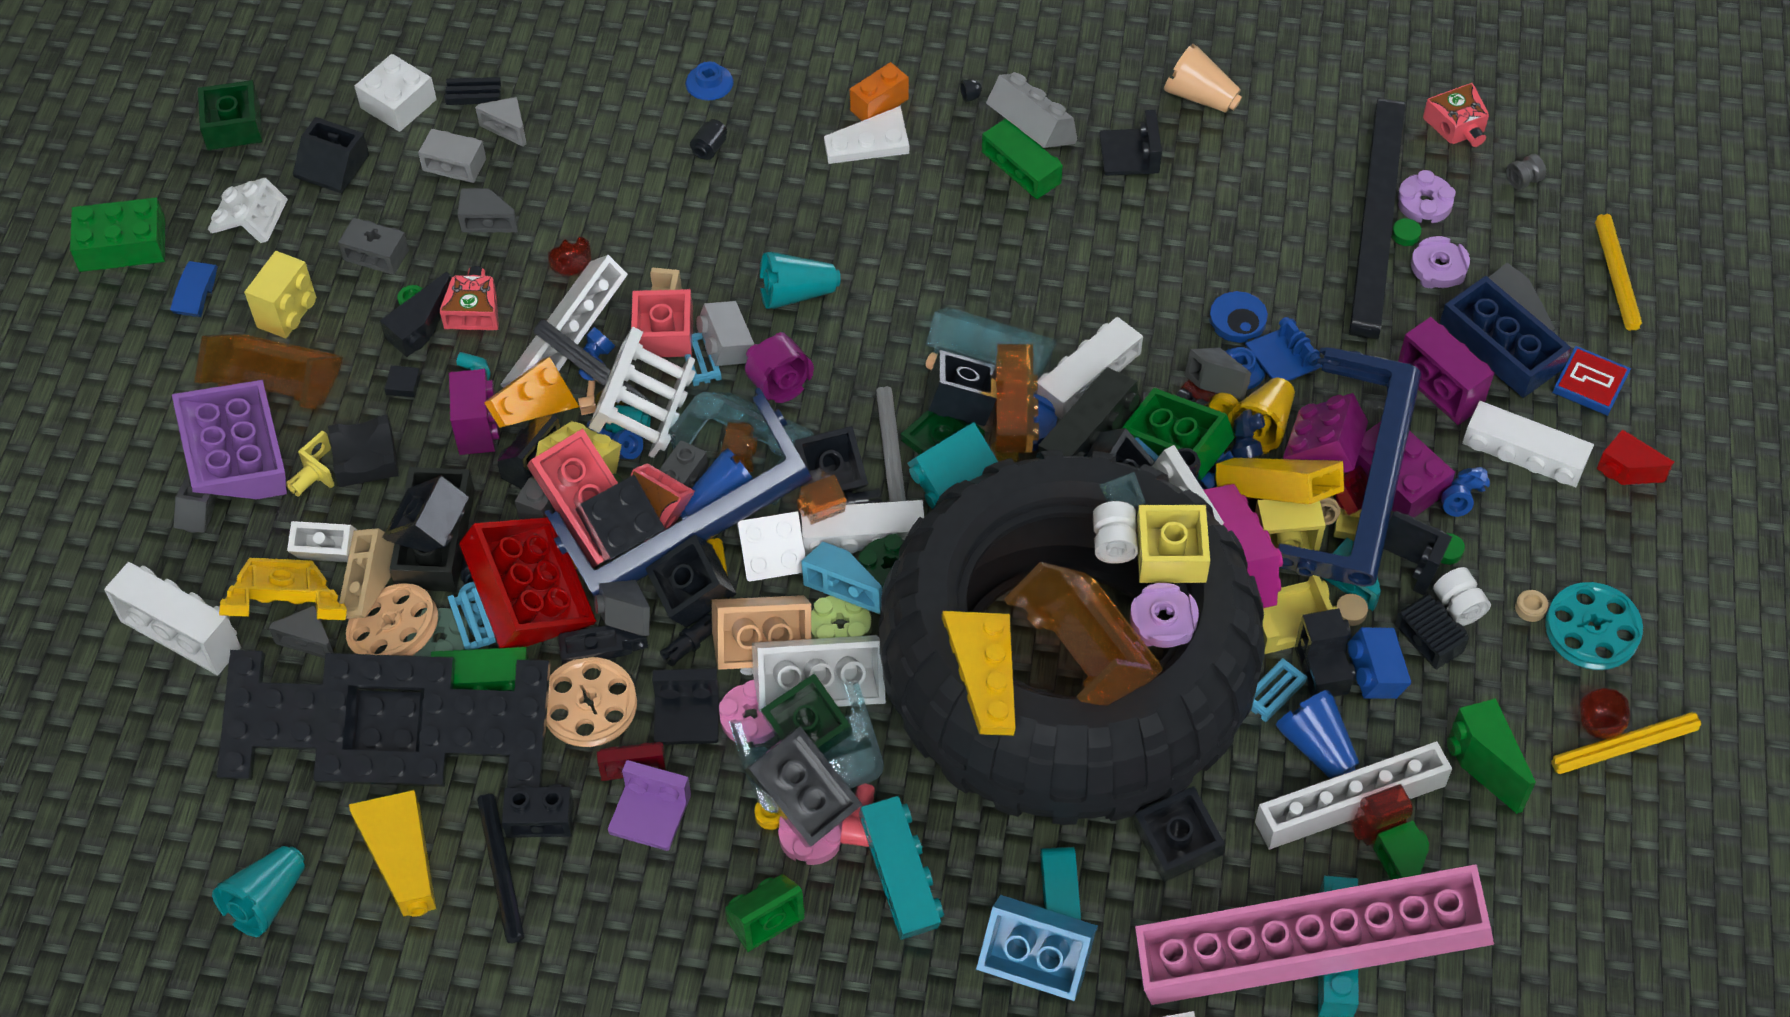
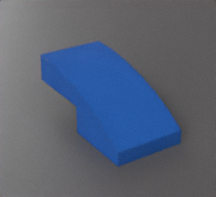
M189 261L178 282L170 310L175 314L202 317L207 293L212 294L218 266Z

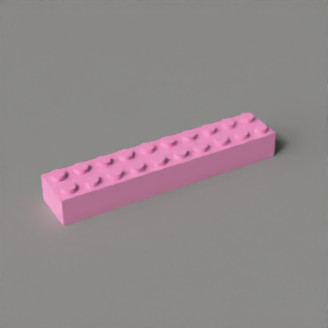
M1477 864L1135 926L1144 991L1151 1005L1494 945Z

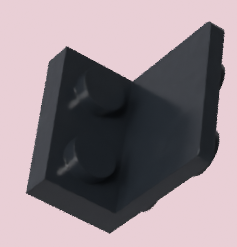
M1156 109L1145 110L1144 121L1139 122V129L1100 131L1099 138L1104 175L1155 174L1160 172L1162 147Z
M1394 511L1389 522L1383 549L1418 564L1412 576L1418 579L1413 591L1425 595L1453 536L1444 533L1439 528L1430 527L1419 522L1408 514Z
M717 668L653 670L652 682L655 693L654 743L662 742L663 745L718 743L719 682Z

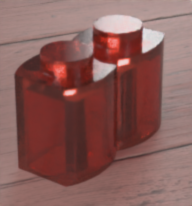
M1398 784L1361 799L1360 807H1358V812L1352 825L1356 837L1359 840H1363L1366 846L1374 844L1379 833L1405 824L1407 819L1411 817L1413 811L1412 802L1403 786Z

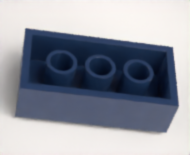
M1487 276L1446 303L1440 320V324L1460 343L1465 344L1469 351L1478 359L1488 364L1490 369L1522 398H1525L1562 371L1572 348Z

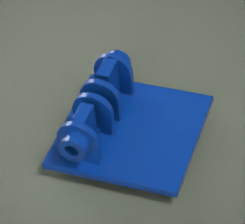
M1285 317L1279 322V330L1245 343L1246 347L1255 354L1256 360L1271 379L1278 377L1290 381L1322 368V365L1318 363L1320 352L1313 348L1310 344V339L1305 337L1306 334L1303 331H1299L1296 321L1289 319V317Z

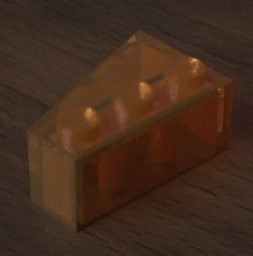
M997 344L996 452H1032L1033 440L1039 441V423L1034 422V416H1038L1039 403L1038 398H1033V392H1038V374H1033V344Z

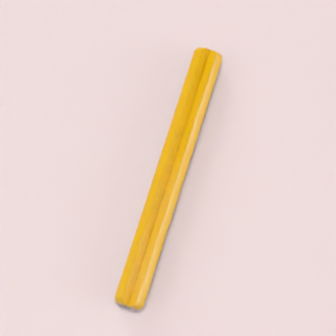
M1600 214L1597 216L1595 224L1624 326L1628 331L1638 330L1642 320L1614 223L1610 214Z
M1694 712L1555 755L1551 764L1557 774L1566 773L1698 731L1701 726V720Z

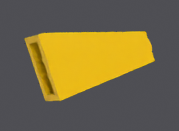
M1231 458L1216 464L1215 480L1217 487L1235 484L1241 495L1250 498L1312 504L1344 492L1343 461Z
M412 790L349 804L354 822L403 917L408 915L412 917L422 916L428 911L435 910L436 904L420 804L415 791Z

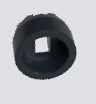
M967 79L960 82L963 100L968 102L979 98L982 86L978 81Z

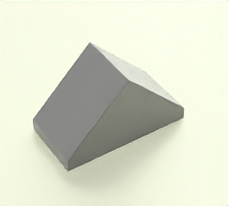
M517 97L481 103L475 107L480 127L524 147L526 145Z

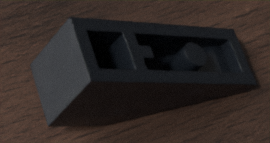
M448 272L442 274L380 320L385 339L406 357L420 350L430 340L441 319L440 307L451 281V276Z

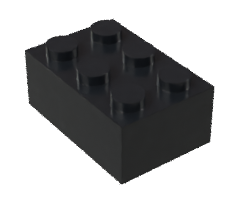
M801 726L791 731L744 769L805 847L813 846L862 806V803Z

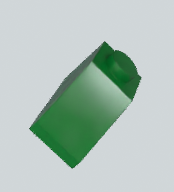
M1410 821L1379 833L1373 849L1390 880L1421 874L1429 850V841L1424 831L1419 830L1414 821Z

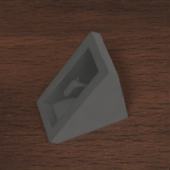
M314 606L275 621L269 627L274 642L277 645L325 658L326 653H334L320 619L316 617Z

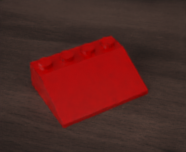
M548 517L474 523L459 543L499 648L528 647L558 637L560 633L576 631L594 625L596 622L569 553L562 554L554 541L558 534Z

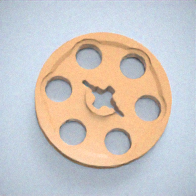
M403 583L385 587L365 618L349 619L346 627L348 646L354 654L413 656L426 645L437 627L439 616L437 606L429 593L420 586ZM409 595V598L404 603L397 604L401 597ZM381 607L378 613L368 616L371 610ZM427 608L423 615L414 617L420 609ZM370 632L364 640L357 641L361 634ZM417 633L411 641L403 642L409 634ZM387 645V648L382 653L375 654V651L380 646Z
M599 657L576 659L563 664L550 675L546 726L559 740L578 747L600 746L619 737L632 723L637 709L636 691L631 677L618 664ZM592 668L598 669L601 672L600 676L594 680H588L583 676L587 670ZM559 682H570L572 687L565 693H559L555 690V686ZM615 683H622L626 686V690L618 695L610 693L609 688ZM582 689L585 691L587 698L594 702L593 706L596 714L593 713L591 706L584 703ZM557 709L568 711V716L564 720L555 721L551 718V714ZM611 711L623 713V718L616 723L606 720L607 714ZM582 724H591L594 727L593 732L587 736L579 735L576 731Z

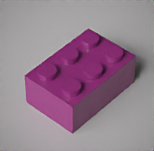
M1432 317L1405 334L1398 362L1413 365L1421 371L1418 390L1457 425L1471 417L1479 401H1486L1494 376V372L1488 364L1478 359L1469 351L1465 344L1460 343L1443 325L1438 324Z
M1354 393L1344 396L1336 395L1326 402L1317 405L1312 403L1302 407L1295 420L1283 459L1343 461L1344 473L1353 471L1368 425V420Z
M1381 422L1365 432L1355 467L1361 465L1367 477H1369ZM1410 430L1392 511L1408 514L1414 518L1441 499L1443 492L1452 485L1455 471Z

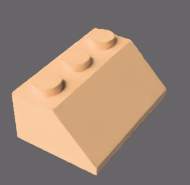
M804 595L712 599V635L717 669L753 668L752 643L811 639V603Z

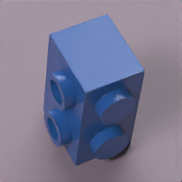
M1361 627L1348 641V654L1352 658L1356 680L1361 688L1364 699H1397L1411 684L1394 628Z

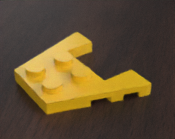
M249 558L237 575L235 585L229 587L227 597L225 599L222 598L220 601L219 615L249 617V599L262 603H270L274 600L289 601L293 604L315 602L317 619L346 620L347 608L344 603L339 604L336 592L328 589L326 578L312 560Z

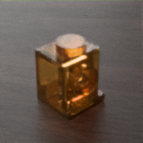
M728 422L721 452L727 448L734 453V456H732L736 463L740 461L747 471L753 472V455L756 454L757 437H753L754 428L745 422Z

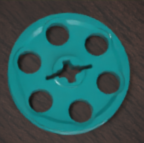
M1595 582L1573 584L1560 591L1553 599L1545 620L1547 636L1554 649L1569 662L1591 670H1608L1627 662L1637 650L1643 635L1642 618L1635 604L1619 590ZM1578 594H1586L1591 597L1593 603L1584 605L1577 600L1576 596ZM1616 603L1623 608V613L1613 614L1608 610L1607 605ZM1565 611L1570 614L1572 620L1568 622L1560 621L1556 617L1555 612ZM1589 622H1593L1595 626H1600L1599 630H1595L1594 626H1588ZM1617 631H1629L1633 636V640L1624 641L1620 639ZM1568 637L1576 638L1580 642L1581 647L1578 649L1570 648L1565 644L1564 639ZM1605 647L1610 650L1612 657L1608 659L1601 658L1597 655L1595 649Z

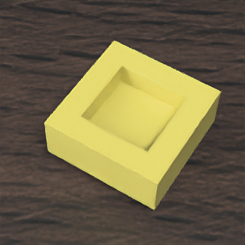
M1340 507L1341 512L1335 521L1333 537L1341 539L1348 537L1354 541L1361 509L1348 516L1346 511Z

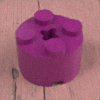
M779 332L760 344L752 345L746 352L748 358L745 365L746 375L757 389H761L769 401L771 399L776 403H784L792 400L804 390L802 385L806 379L810 381L813 376L814 366L812 361L784 332Z

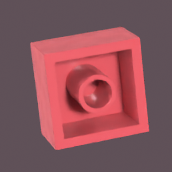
M691 289L633 291L631 328L635 327L643 331L639 343L643 345L644 349L660 357H685L686 354H690L692 357L693 305Z

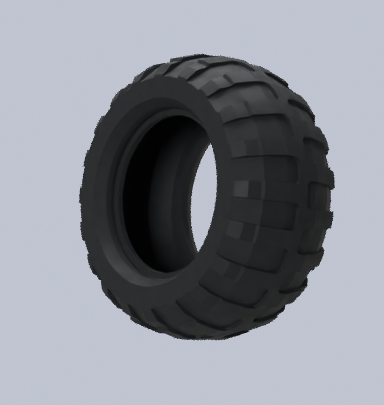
M1048 450L1038 452L1036 459L1015 463L1010 458L985 467L982 475L971 481L964 480L949 487L940 495L933 510L924 518L919 517L901 545L899 559L895 561L886 577L881 597L879 639L885 690L889 700L897 712L901 714L904 721V729L918 751L925 758L930 757L935 760L942 768L941 770L947 780L966 794L968 792L972 794L975 792L993 801L997 810L1009 815L1019 817L1022 812L1036 816L1053 817V824L1076 825L1078 819L1103 816L1110 821L1121 820L1133 816L1139 807L1165 800L1184 791L1192 783L1193 777L1202 769L1207 771L1226 753L1232 744L1236 731L1252 708L1264 660L1263 603L1255 577L1249 576L1247 572L1248 563L1234 532L1232 530L1228 531L1224 525H1221L1215 519L1212 507L1201 496L1190 489L1183 491L1171 484L1167 474L1146 464L1139 469L1131 465L1116 462L1114 454L1093 451V457L1063 456L1062 450ZM1106 502H1125L1132 505L1136 510L1137 523L1139 505H1206L1210 551L1207 582L1171 583L1179 586L1180 591L1188 597L1190 594L1197 603L1199 617L1191 640L1186 644L1169 647L1163 659L1149 673L1137 681L1102 694L1087 696L1053 694L1030 687L1013 678L1014 736L979 734L967 699L968 692L964 681L962 682L958 671L959 665L955 653L952 652L949 643L950 638L942 621V612L983 613L995 600L1008 591L1035 580L1053 577L1089 579L1109 585L1132 599L1137 598L1145 587L1155 583H1139L1138 554L1134 559L1124 563H1107L1096 557L1094 544L1096 533L1093 526L1094 509ZM1160 610L1157 617L1161 620H1169L1173 615H1167L1166 610Z

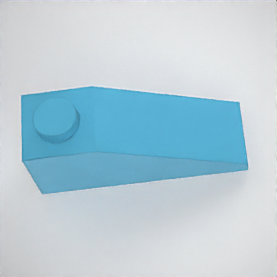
M822 542L802 560L804 586L877 614L881 613L882 586L849 551Z

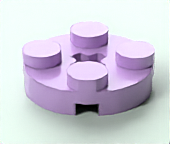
M1422 170L1418 175L1410 176L1401 183L1397 197L1399 200L1398 206L1400 211L1409 219L1422 223V219L1432 220L1431 223H1436L1444 220L1451 213L1456 192L1445 180L1435 176L1433 172ZM1421 196H1428L1431 200H1422Z
M1435 236L1426 238L1419 243V247L1413 252L1411 259L1412 271L1425 288H1448L1460 285L1464 282L1470 265V257L1467 250L1461 244L1456 246L1450 243L1451 239ZM1436 259H1440L1441 262H1446L1447 264L1439 265L1435 263Z
M1155 583L1145 587L1142 593L1137 598H1134L1130 610V623L1132 629L1138 635L1139 641L1145 646L1162 648L1188 643L1197 627L1199 610L1195 599L1190 594L1188 597L1180 591L1179 586L1171 583ZM1160 610H1166L1167 615H1173L1169 620H1161L1157 616Z

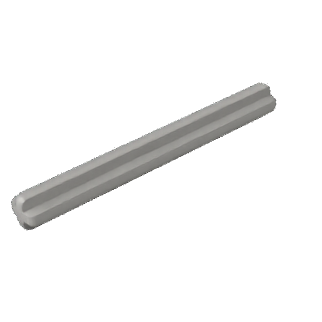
M889 386L878 387L876 396L889 502L906 501L893 393Z

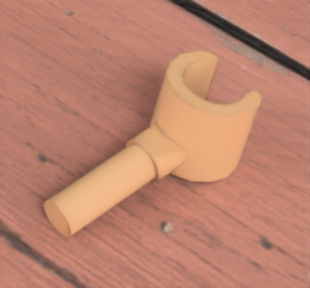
M588 381L587 397L578 398L581 415L595 412L594 390L596 381Z

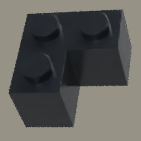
M1339 608L1305 614L1301 618L1294 648L1303 674L1307 676L1306 683L1311 697L1324 690H1329L1333 697L1349 694L1352 682L1356 680L1354 665L1352 662L1348 663L1345 655L1347 639L1351 637V629L1348 620H1343Z

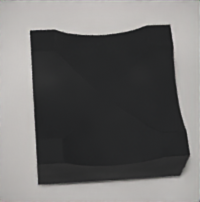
M388 414L377 416L370 421L360 424H334L328 426L334 474L339 487L399 476Z

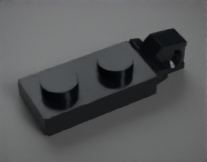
M608 625L565 632L558 635L562 665L572 660L590 657L604 659L622 657L632 654V651L648 648L647 636Z

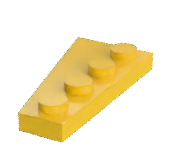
M943 611L942 621L950 638L949 643L952 652L955 653L959 665L958 671L962 682L964 681L968 692L967 699L979 734L1014 736L1015 709L1010 614Z

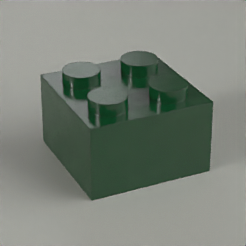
M253 80L198 88L200 130L207 150L262 142L260 101Z
M815 673L761 709L765 721L779 741L795 728L801 726L822 754L853 734L851 724Z

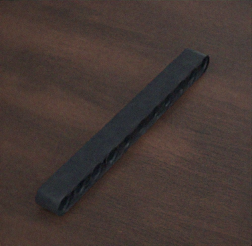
M1378 98L1376 103L1350 320V336L1378 340L1380 335L1405 101Z

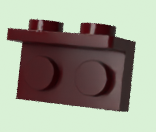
M1361 465L1355 467L1353 471L1344 473V492L1336 494L1338 505L1346 511L1348 516L1362 508L1368 477Z
M662 742L610 747L597 752V762L602 781L622 779V770L627 760L666 771Z

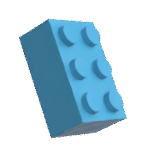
M1000 895L992 907L976 970L1075 1001L1082 986L1098 925Z

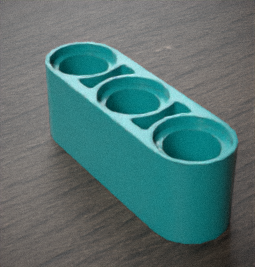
M1075 847L1041 848L1044 909L1081 920Z

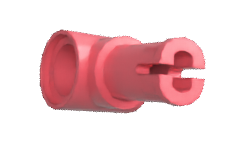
M866 783L857 785L855 796L862 803V806L843 820L841 844L869 847L859 812L861 807L873 804L874 786Z

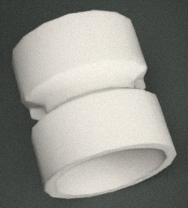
M1121 501L1106 502L1097 506L1093 511V526L1096 533L1094 538L1096 557L1107 563H1124L1134 559L1138 554L1136 510L1134 507Z
M1465 567L1446 573L1434 584L1433 590L1443 605L1448 606L1446 610L1453 621L1460 623L1462 626L1477 621L1491 607L1490 601L1482 589L1476 588V580Z

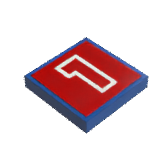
M1575 346L1552 393L1608 416L1631 368Z

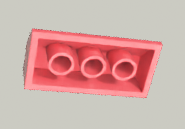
M582 428L531 459L527 467L555 511L561 515L591 566L595 568L603 563L604 559L575 509L581 503L618 484V482Z

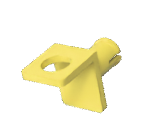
M324 431L317 434L298 451L303 469L286 482L287 488L293 494L295 493L297 497L316 480L323 482L329 488L335 486L330 470L319 462L331 450L327 433ZM322 442L320 450L312 455L313 448Z

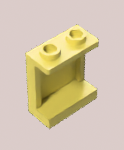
M1313 575L1306 582L1281 587V591L1278 592L1277 605L1263 608L1265 654L1295 647L1302 615L1337 609L1336 606H1332L1329 600L1327 583L1324 580L1321 581L1319 576Z

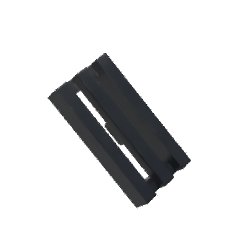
M500 77L446 79V105L481 104L497 101L501 98L502 83Z

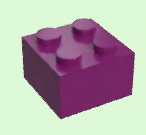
M485 369L449 372L450 421L459 455L495 452V440L500 439L499 426L484 403L495 395L493 380H487Z

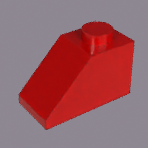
M1622 430L1603 451L1596 469L1621 485L1663 483L1668 478L1674 461Z

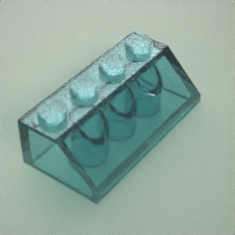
M947 307L935 311L926 345L933 347L934 353L938 354L939 350L993 364L996 365V372L1004 373L1007 370L1016 373L1015 378L1032 382V379L1042 376L1057 340Z

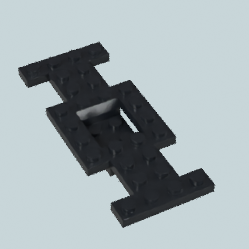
M230 650L217 777L219 779L252 780L255 749L267 748L316 750L313 781L321 783L445 787L447 757H451V755L509 757L507 788H514L517 785L542 787L551 665L549 661L517 660L514 691L453 689L455 659L453 657L326 653L323 685L262 683L265 653L263 651ZM358 688L421 690V692L363 691Z

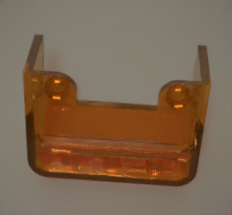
M205 335L201 338L194 382L218 383V387L263 380L265 391L293 396L295 400L300 401L299 406L317 409V405L325 403L341 369L343 356L250 335Z
M1040 562L1004 599L1008 605L1025 608L1029 613L1027 615L1028 620L1036 628L1054 631L1088 677L1083 681L1085 688L1077 695L1080 702L1108 706L1151 682L1162 672V666L1100 585L1084 572Z

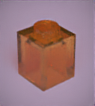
M835 474L801 487L799 499L797 500V506L803 517L807 516L811 525L845 512L847 504Z

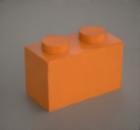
M888 63L850 88V111L863 121L898 107L909 99V77L893 63Z

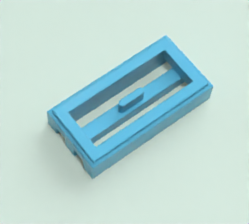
M702 333L692 334V346L701 370V374L695 373L692 380L693 386H698L699 382L703 381L705 384L710 383L711 379H716V381L722 380L719 366H715L711 355H708L713 371H707L697 341L702 339L705 346ZM690 354L685 355V361H687L688 358L691 357Z
M476 587L472 588V592L467 594L466 591L459 592L460 596L455 598L454 595L447 596L465 650H474L496 643L492 627ZM474 600L476 602L477 608L479 610L487 634V637L483 639L481 638L471 605L469 603ZM461 604L464 605L476 640L471 643L469 642L457 607Z
M1282 658L1258 682L1251 711L1262 715L1261 719L1267 722L1306 683L1307 676ZM1284 669L1288 671L1259 701L1255 700ZM1293 677H1296L1267 708L1264 707Z

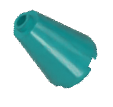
M776 252L763 253L761 258L760 279L764 278V288H760L763 304L767 309H775L834 293L836 287L840 286V271L836 270L833 264Z
M279 847L219 883L212 892L215 905L223 916L229 912L236 920L232 924L236 929L246 935L259 937L268 930L305 870L304 856L294 847Z

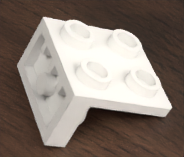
M266 178L248 181L235 187L231 186L223 192L222 201L218 209L212 214V221L208 230L213 234L242 226L260 243L269 240L288 199Z
M798 511L742 520L737 523L747 581L802 573V560L805 558Z

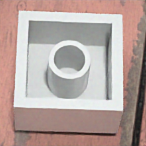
M394 54L389 55L354 85L360 108L399 132L437 100L432 77Z

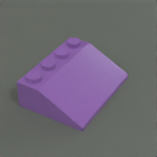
M263 380L172 394L192 492L249 499H262L287 494L285 470Z

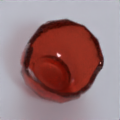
M578 237L576 243H570L564 239L559 247L553 248L548 253L550 268L562 276H577L581 274L591 261L589 241L584 237Z
M1601 688L1589 692L1580 702V717L1584 730L1595 738L1609 739L1620 736L1629 726L1630 722L1628 699L1615 689Z

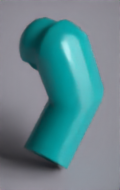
M464 352L458 354L456 360L458 366L470 370L485 369L487 380L490 379L491 371L486 359Z

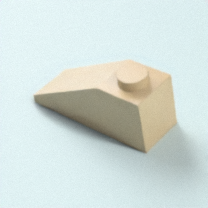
M379 528L353 531L339 604L344 603L347 608L346 619L365 618L391 578L389 569L394 543L382 538L385 532Z

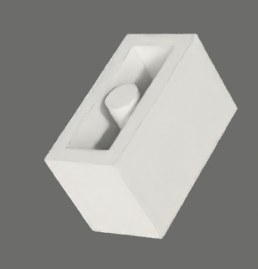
M291 521L287 551L303 560L347 562L353 531L357 529L352 525Z

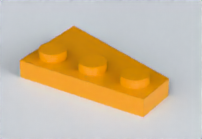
M550 357L539 361L484 402L499 428L579 407Z

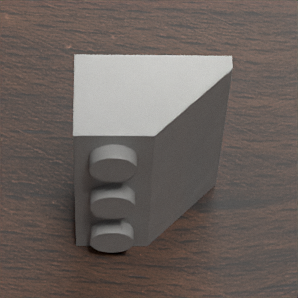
M1013 72L1012 74L998 76L986 104L1043 148L1076 143L1077 134L1074 118L1065 112L1066 108L1049 100L1043 90L1032 87L1026 82L1027 79L1019 73Z

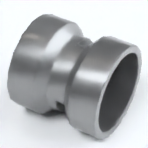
M1531 154L1526 156L1522 162L1515 161L1507 166L1506 172L1510 184L1516 189H1522L1527 187L1530 182L1543 180L1546 176V167L1543 160L1537 154Z

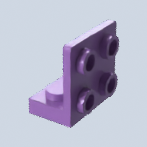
M627 760L622 770L625 788L609 824L608 833L616 837L668 851L671 848L691 797L689 778Z

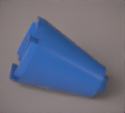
M727 448L725 451H722L691 489L695 492L680 515L682 520L753 479L740 461L738 463L732 458L734 453Z
M1324 690L1299 704L1301 707L1293 713L1289 711L1275 724L1279 731L1330 779L1355 771V768L1360 764L1335 699L1329 690Z

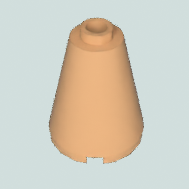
M1195 44L1189 46L1173 69L1175 70L1172 75L1174 79L1169 77L1164 86V91L1225 113L1229 109L1234 111L1242 99V96L1239 95L1241 89Z

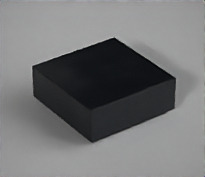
M390 366L384 388L386 395L415 397L421 376L420 368Z

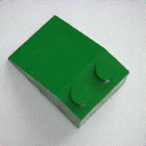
M1496 698L1459 708L1447 738L1449 752L1452 756H1456L1460 766L1516 814L1523 812L1536 781Z

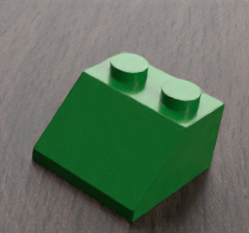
M784 874L776 878L765 879L758 885L757 889L747 895L741 894L736 896L725 907L727 922L747 952L805 919L802 889Z

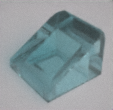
M1135 472L1100 484L1101 491L1108 502L1121 501L1133 507L1146 503Z

